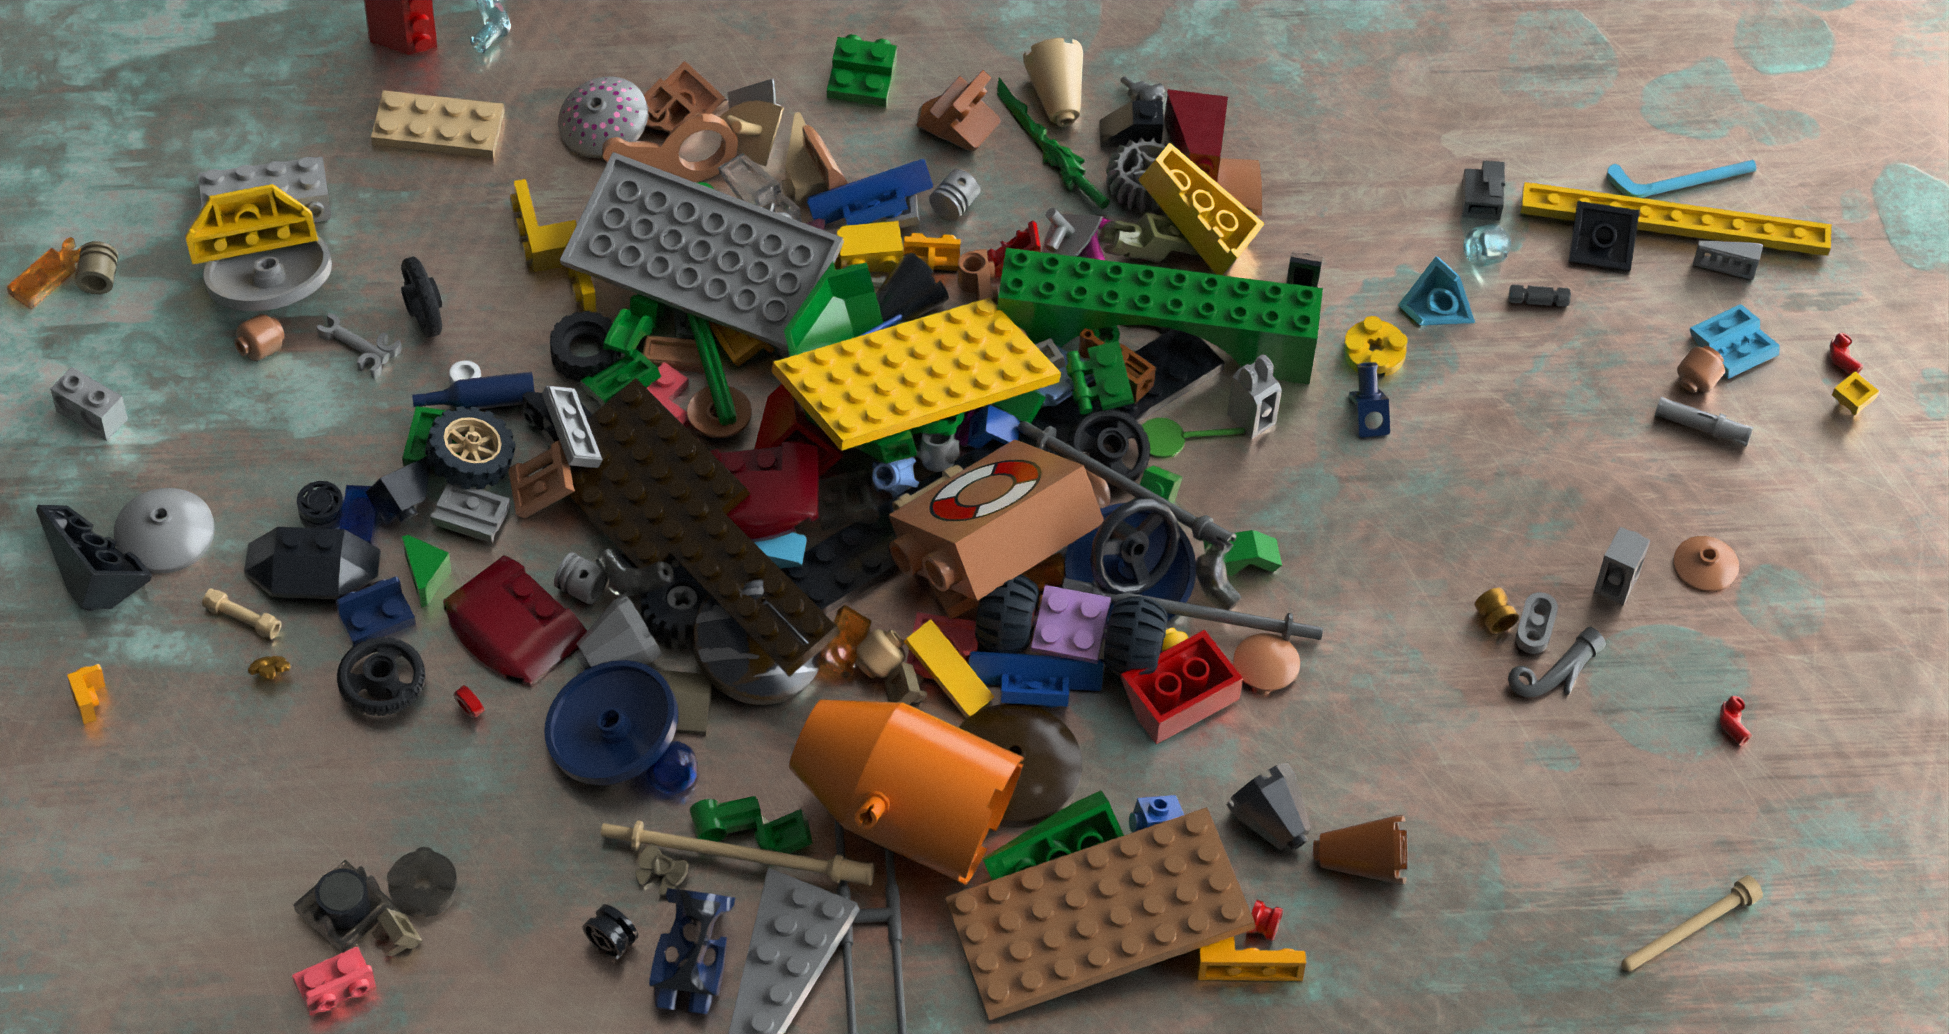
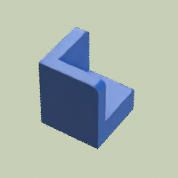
M987 405L970 418L967 445L979 449L992 439L1005 445L1014 439L1018 440L1020 420L1007 412Z

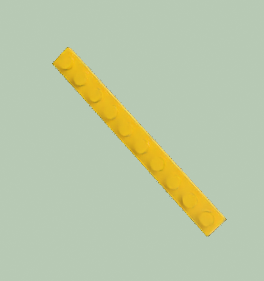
M1524 182L1520 212L1522 214L1574 221L1577 202L1582 201L1640 210L1637 230L1724 242L1759 243L1767 248L1828 256L1831 249L1832 224Z

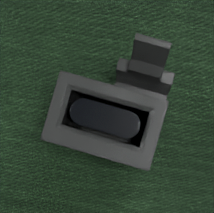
M1483 160L1481 169L1465 168L1462 179V217L1490 220L1501 219L1504 206L1505 162Z

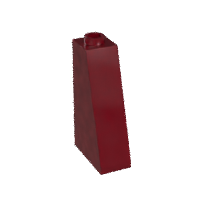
M1168 89L1164 119L1174 146L1217 182L1228 97Z

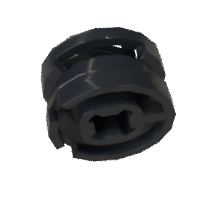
M315 481L304 486L298 493L296 500L301 524L305 528L336 529L344 521L345 508L341 490L335 484L329 481Z
M603 904L595 912L597 916L590 918L583 925V931L588 940L598 950L603 948L607 950L606 956L612 959H619L625 953L626 945L631 946L638 939V932L632 922L622 912L613 906Z

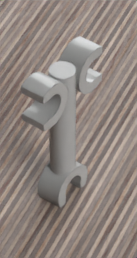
M329 313L327 315L328 324L332 327L325 328L320 324L317 326V333L320 338L324 340L337 338L363 353L357 360L358 370L362 371L367 365H374L370 369L371 377L374 379L382 373V364H386L389 358H394L401 353V341L397 340L393 345L386 346L388 335L384 332L377 337V346L341 327L339 318L334 314Z

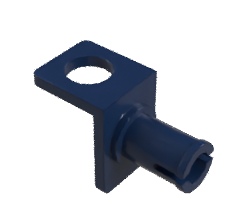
M1374 362L1357 364L1359 391L1349 392V398L1357 405L1358 435L1360 437L1389 435V398L1378 389V364ZM1370 412H1379L1383 418L1381 425L1375 429H1370L1365 424V418Z

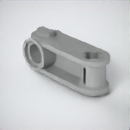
M922 433V439L917 441V458L922 459L923 466L928 470L935 472L944 471L953 466L956 457H959V440L955 439V433L950 436H943L939 433Z

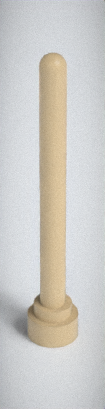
M1744 876L1734 883V887L1729 895L1625 958L1621 963L1623 970L1630 972L1737 905L1751 906L1763 898L1760 885L1752 876Z

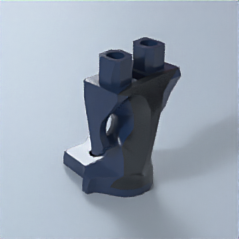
M667 888V901L676 904V916L670 933L660 935L652 963L649 986L656 987L655 1007L675 1010L678 990L691 992L688 1012L708 1014L713 995L719 996L727 947V937L721 936L719 940L710 939L716 919L720 915L732 910L736 898ZM687 924H693L698 930V937L694 941H688L684 936V927ZM669 947L677 949L678 957L675 962H669L666 959V951ZM712 948L716 952L715 961L712 965L707 966L704 964L703 958L706 951Z

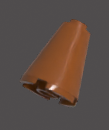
M1395 815L1321 833L1319 840H1314L1313 842L1314 861H1320V866L1324 869L1397 885H1405L1407 877H1400V870L1407 869L1408 866L1407 830H1400L1399 822H1405L1404 815Z

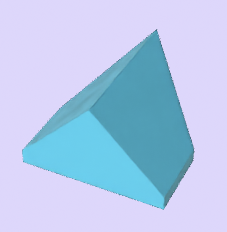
M1435 256L1398 304L1419 325L1475 323L1460 276L1437 256Z

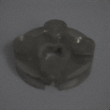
M420 847L415 852L402 856L387 873L390 900L396 909L408 916L414 917V914H425L426 917L436 916L450 907L455 900L458 886L456 869L447 857L434 852L429 847ZM418 879H429L430 887L427 889L423 886L418 888L414 886L417 884L416 881Z

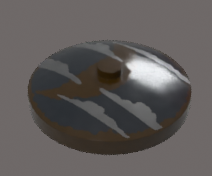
M760 580L749 582L742 590V598L750 597L754 600L759 598L764 592L763 582ZM710 595L706 597L700 606L692 627L694 656L705 677L718 690L744 703L771 705L792 699L805 690L812 682L822 665L826 646L789 677Z

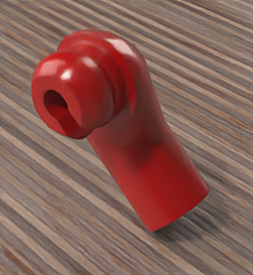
M1841 332L1830 342L1831 360L1851 375L1855 371L1859 374L1864 365L1850 356L1849 346L1852 343V339L1846 333Z
M1731 696L1721 706L1719 723L1727 734L1739 746H1742L1752 737V734L1740 723L1741 711L1745 708L1744 701L1738 696Z

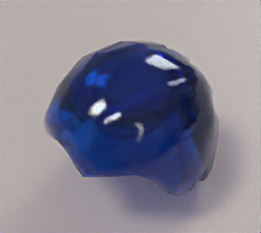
M671 741L660 759L646 770L648 781L655 789L667 795H677L684 792L694 783L697 777L698 760L695 752L685 743Z

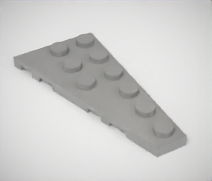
M768 867L728 1034L785 1033L860 909L856 902Z

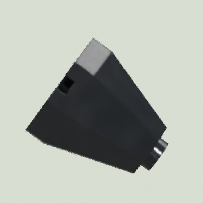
M1287 762L1270 768L1269 772L1272 775L1270 777H1262L1260 774L1232 795L1230 798L1232 801H1229L1227 806L1236 818L1279 850L1289 847L1291 851H1294L1308 841L1306 835L1310 832L1311 827L1296 774Z

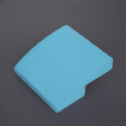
M1742 304L1690 327V333L1699 347L1709 346L1722 355L1725 367L1723 375L1728 379L1779 355L1780 345L1760 330V319Z

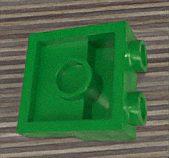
M849 34L845 38L837 37L832 58V70L827 86V98L886 107L897 62V45H892L886 39H877L875 42L864 41L854 34Z

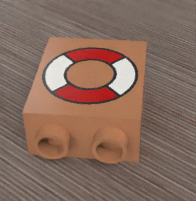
M1014 439L889 514L888 516L897 536L895 540L890 542L889 549L896 565L905 575H921L930 579L932 584L940 591H946L950 588L978 601L994 591L996 587L999 588L1004 585V582L1014 579L1097 528L1104 519L1084 465Z

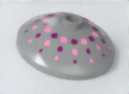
M612 76L595 78L578 86L565 99L558 115L559 132L565 144L573 152L588 158H603L602 145L606 140L613 137H619L628 142L638 140L647 124L648 105L640 89L632 82Z

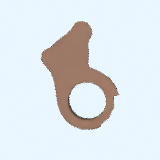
M697 114L687 117L675 125L662 146L646 141L628 142L622 138L613 137L603 143L602 155L604 160L608 162L614 152L692 182H700L721 174L729 167L736 157L738 139L724 119L713 114ZM702 130H712L722 136L720 147L708 159L699 162H689L679 157L681 144L693 133Z

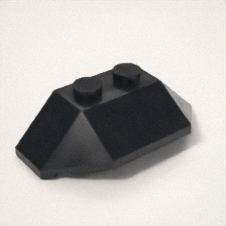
M276 527L248 544L244 574L272 597L337 600L349 592L358 591L368 583L372 584L378 581L381 549L345 529Z

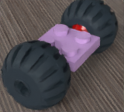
M1021 574L1014 579L1004 582V585L999 588L996 587L994 591L979 600L975 637L979 644L991 652L1016 654L1026 650L1030 644L1034 626H1036L1031 646L1032 652L1098 664L1102 641L1106 639L1104 664L1114 674L1121 676L1122 673L1130 671V669L1147 668L1139 673V675L1154 673L1157 669L1159 655L1162 653L1163 641L1166 636L1167 612L1160 604L1147 597L1132 596L1118 600L1113 606L1109 625H1106L1111 597L1045 585L1038 612V586L1028 577Z

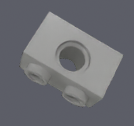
M1619 527L1604 555L1594 592L1624 605L1640 575L1650 540L1642 537L1635 531Z

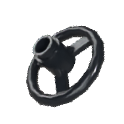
M1153 498L1133 499L1117 507L1102 522L1093 539L1090 564L1093 578L1103 591L1115 595L1124 593L1139 595L1154 587L1166 575L1177 555L1180 539L1177 518L1168 505ZM1136 512H1152L1138 527H1133L1126 521H1123L1126 517ZM1164 522L1167 535L1164 552L1157 565L1148 573L1143 559L1149 546L1148 536ZM1115 554L1128 562L1135 582L1120 584L1111 580L1105 572L1104 555Z

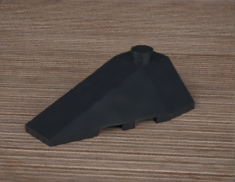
M37 505L36 512L67 591L81 609L89 611L112 609L151 580L152 574L137 556L131 552H127L124 555L115 548L117 542L110 536L104 538L93 532L94 525L69 506Z

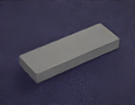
M546 386L542 395L568 464L598 468L602 462V457L575 388Z

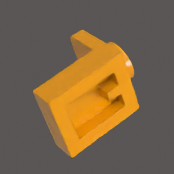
M99 664L91 667H82L73 673L67 674L70 691L83 724L97 720L94 707L99 706V701L95 690L106 686Z

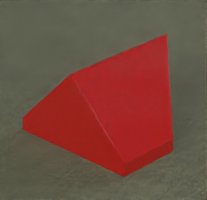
M1032 220L1028 223V228L1023 231L1017 230L1016 236L1008 242L1002 240L1000 242L1002 246L997 250L991 248L987 251L988 262H994L995 278H1001L1006 248L1041 251L1036 222Z

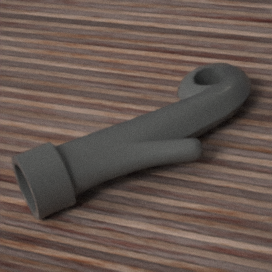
M1587 627L1576 637V642L1539 681L1530 668L1517 666L1509 672V686L1518 695L1536 697L1545 694L1566 679L1564 694L1569 695L1584 665L1591 657H1595L1606 647L1604 637L1593 627ZM1519 676L1526 677L1529 685H1524L1520 682Z

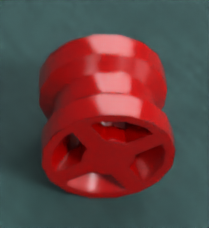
M1256 900L1251 912L1256 929L1246 933L1252 935L1259 933L1264 935L1266 940L1273 942L1284 909L1280 907L1269 908L1265 906L1263 901Z

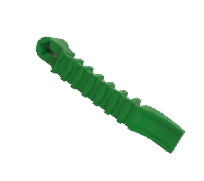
M697 182V183L700 184V185H703V186L709 187V188H711V189H714V188H713L710 184H708V183H705V182ZM639 294L632 295L630 298V310L623 308L618 313L604 340L603 349H612L624 353L626 357L630 358L640 340L646 335L650 336L653 328L656 329L658 320L664 316L667 305Z

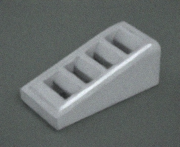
M1699 241L1692 265L1753 280L1760 261L1763 244ZM1705 253L1711 254V256H1704V255H1705Z

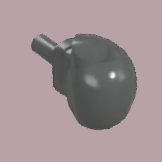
M1126 76L1121 78L1120 82L1129 88L1128 96L1132 101H1163L1164 103L1165 97L1163 93L1165 89L1161 83L1149 85L1144 81L1134 83Z

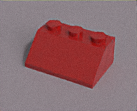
M364 0L370 42L407 55L437 47L432 0Z
M1206 630L1160 653L1158 666L1154 673L1139 675L1140 672L1147 669L1145 668L1130 669V671L1121 674V680L1136 718L1156 745L1238 701L1243 677Z

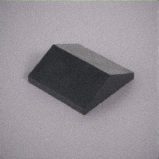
M1578 201L1571 234L1569 262L1631 271L1640 210Z

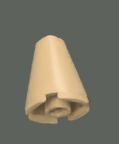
M1064 38L1043 40L1032 45L1031 52L1028 55L1026 52L1023 54L1025 69L1050 121L1058 126H1069L1080 116L1083 50L1082 45L1073 39V44L1065 43Z

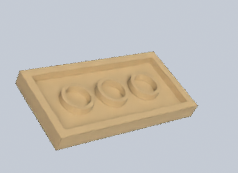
M383 90L371 135L372 145L494 158L504 116V104Z

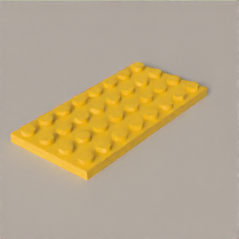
M990 297L774 361L772 366V373L841 451L1059 383L1061 372L1012 320L1002 310H997V305Z

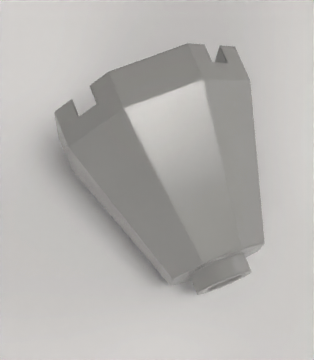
M626 594L613 600L577 642L580 651L575 654L584 670L601 663L617 660L636 661L645 664L662 656L653 636L650 635L643 619Z

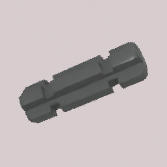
M1513 284L1509 289V301L1521 304L1522 301H1526V304L1552 306V303H1556V306L1566 307L1569 306L1571 301V291L1569 288L1561 287L1553 290V287L1528 285V288H1524V285Z

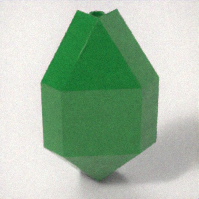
M832 261L784 329L790 357L858 337L883 323L867 262L849 265L846 268L836 270ZM803 408L807 421L820 427ZM910 429L855 446L884 464L917 456L913 434H911Z

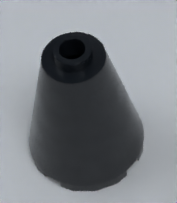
M907 253L902 256L876 292L883 323L898 314L903 317L902 320L889 327L915 320L940 307L949 299L948 292L941 280L936 283L931 276L933 270L914 253Z

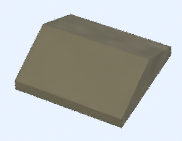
M656 670L667 681L677 700L679 715L675 733L706 735L713 684L703 673Z

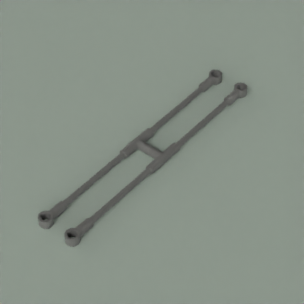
M834 818L837 855L844 856L846 860L844 828ZM885 848L887 885L885 887L886 908L860 909L852 923L887 922L889 943L892 944L898 1034H907L900 946L903 939L899 886L896 884L894 852ZM841 880L836 890L837 895L851 900L847 881ZM851 924L840 941V946L843 947L848 1034H857L851 949L854 939L853 924Z

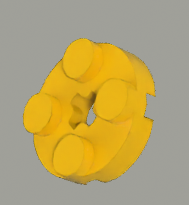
M1368 316L1364 321L1353 325L1346 333L1343 346L1345 360L1357 373V364L1374 362L1378 364L1377 374L1385 373L1384 376L1392 375L1402 367L1405 361L1408 339L1405 334L1391 323L1382 321L1377 316ZM1370 345H1378L1382 351L1376 349L1372 352L1369 350Z

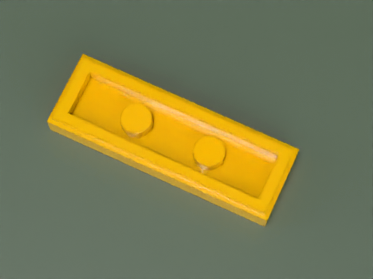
M931 619L903 641L966 719L995 697Z

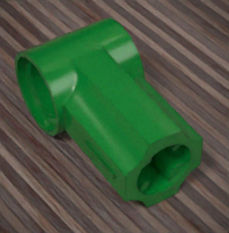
M756 796L719 803L715 799H704L694 803L689 810L697 839L715 842L723 840L728 833L756 828L755 818L761 815Z

